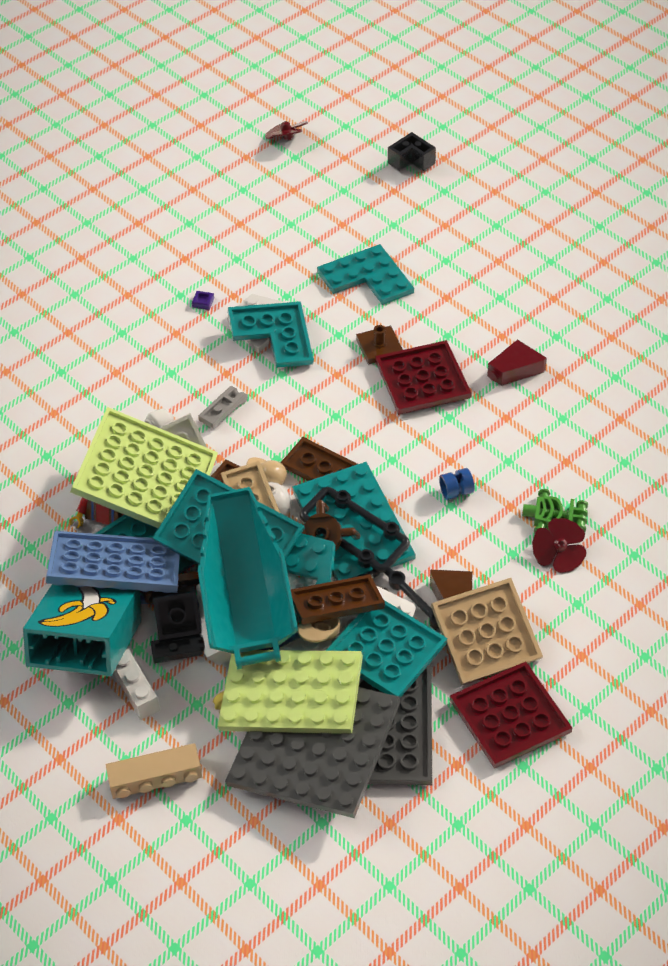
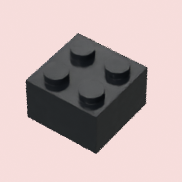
M195 586L178 588L177 593L152 592L159 640L201 634Z

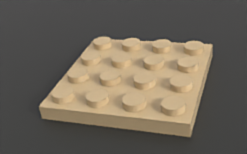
M512 578L431 604L441 634L448 638L446 647L461 686L501 673L525 661L531 663L543 658Z

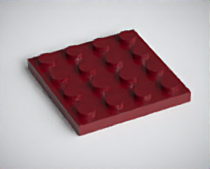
M447 340L375 356V362L398 415L470 399L472 396V392Z
M526 661L450 695V702L494 769L572 733V726Z

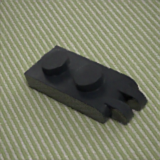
M199 634L150 641L154 664L200 656L205 649L204 639Z

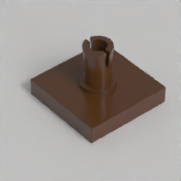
M376 325L374 330L356 334V341L368 365L376 363L375 356L403 350L391 325L386 327Z

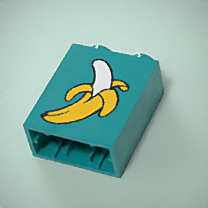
M52 584L23 627L26 667L112 676L142 621L140 590L100 589L89 586L76 587L74 585Z

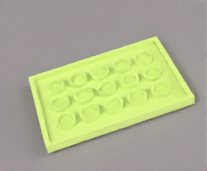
M253 650L241 653V657L270 652L274 650ZM280 650L281 661L279 662L271 660L245 665L243 669L238 670L235 655L231 653L217 726L219 731L352 733L363 658L361 651Z

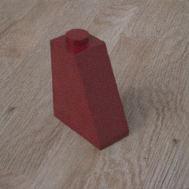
M517 339L488 363L487 377L501 386L545 372L547 358Z

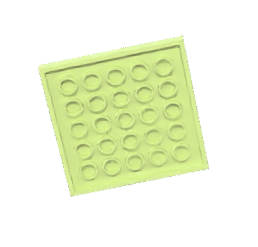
M107 407L70 493L159 528L194 471L198 469L210 476L218 452Z

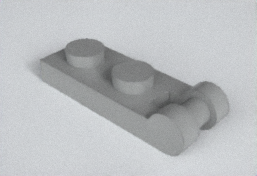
M230 386L198 415L199 421L215 429L240 404H244L247 401L248 395L244 392H238L237 388Z

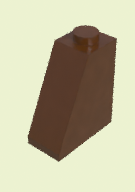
M430 569V587L437 601L471 591L473 571Z

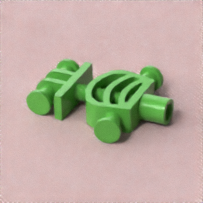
M541 489L538 491L539 497H537L536 505L523 504L522 516L535 517L534 533L539 528L548 529V523L554 517L571 520L586 532L587 501L579 500L576 503V507H574L575 499H571L569 511H563L561 501L557 497L549 496L550 491L548 489Z

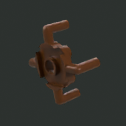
M323 500L316 502L317 514L309 517L306 523L303 524L305 529L302 534L316 537L319 530L325 529L327 535L324 539L334 542L336 545L335 551L339 549L343 537L351 536L354 540H359L361 537L355 528H342L334 517L326 514L329 511V506Z

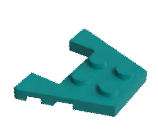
M301 534L285 560L287 572L316 580V584L332 582L331 573L334 567L336 545L333 541Z

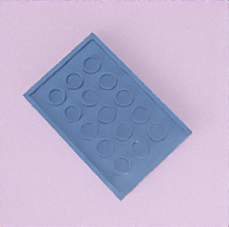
M54 531L46 583L74 585L76 587L89 586L100 589L117 588L120 590L131 589L143 592L177 593L180 554L155 542L153 538Z

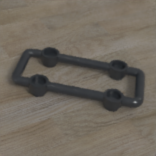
M324 487L299 513L300 519L306 523L310 517L308 514L316 507V502L329 495L335 499V505L338 508L344 509L348 507L383 530V536L387 540H398L401 542L398 548L381 564L374 559V553L371 550L364 549L361 551L342 538L340 547L357 557L358 564L363 568L372 567L378 572H385L391 568L410 546L409 538L400 532L398 524L395 522L385 523L351 500V495L346 490L336 491L331 487ZM321 529L316 535L322 534L326 537L327 532L325 529Z
M390 568L385 572H378L372 569L364 574H370L373 579L384 573L389 578L390 587L394 590L401 589L429 617L430 626L434 630H440L432 608L405 583L403 572L393 571Z

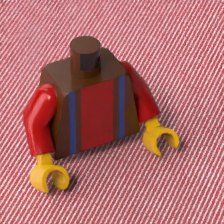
M82 497L76 510L78 513L70 518L69 525H73L74 520L77 519L79 522L77 528L83 526V515H85V519L109 525L125 514Z

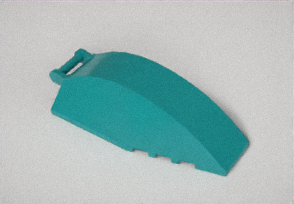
M250 487L210 494L207 499L203 544L200 550L201 559L200 565H198L209 647L234 654L237 670L243 669L245 665L271 660L279 662L281 661L279 645L298 632L284 553L277 543L276 537L272 533L268 521L264 517ZM273 647L274 650L241 657L243 652Z

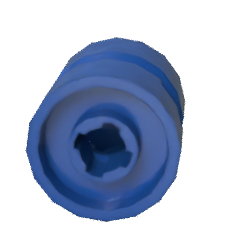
M468 468L456 470L455 474L448 472L439 476L440 489L446 500L458 497L459 493L467 495L475 491L474 480Z

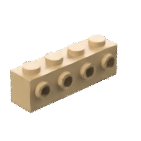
M195 743L105 764L113 799L126 798L132 794L147 793L153 789L168 788L178 783L193 782L202 778L201 765Z

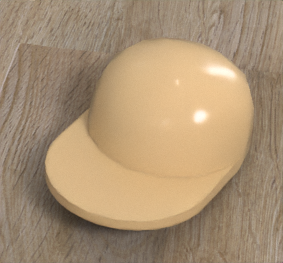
M257 457L248 459L246 465L260 461L268 482L283 485L287 471L282 463L275 460L266 461Z
M334 618L303 625L300 623L298 625V634L302 639L309 642L317 643L332 640L339 633L340 619Z

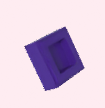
M196 291L192 301V308L210 310L215 298L214 293Z

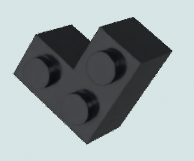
M413 132L388 147V164L399 171L411 163L425 171L436 163V147Z

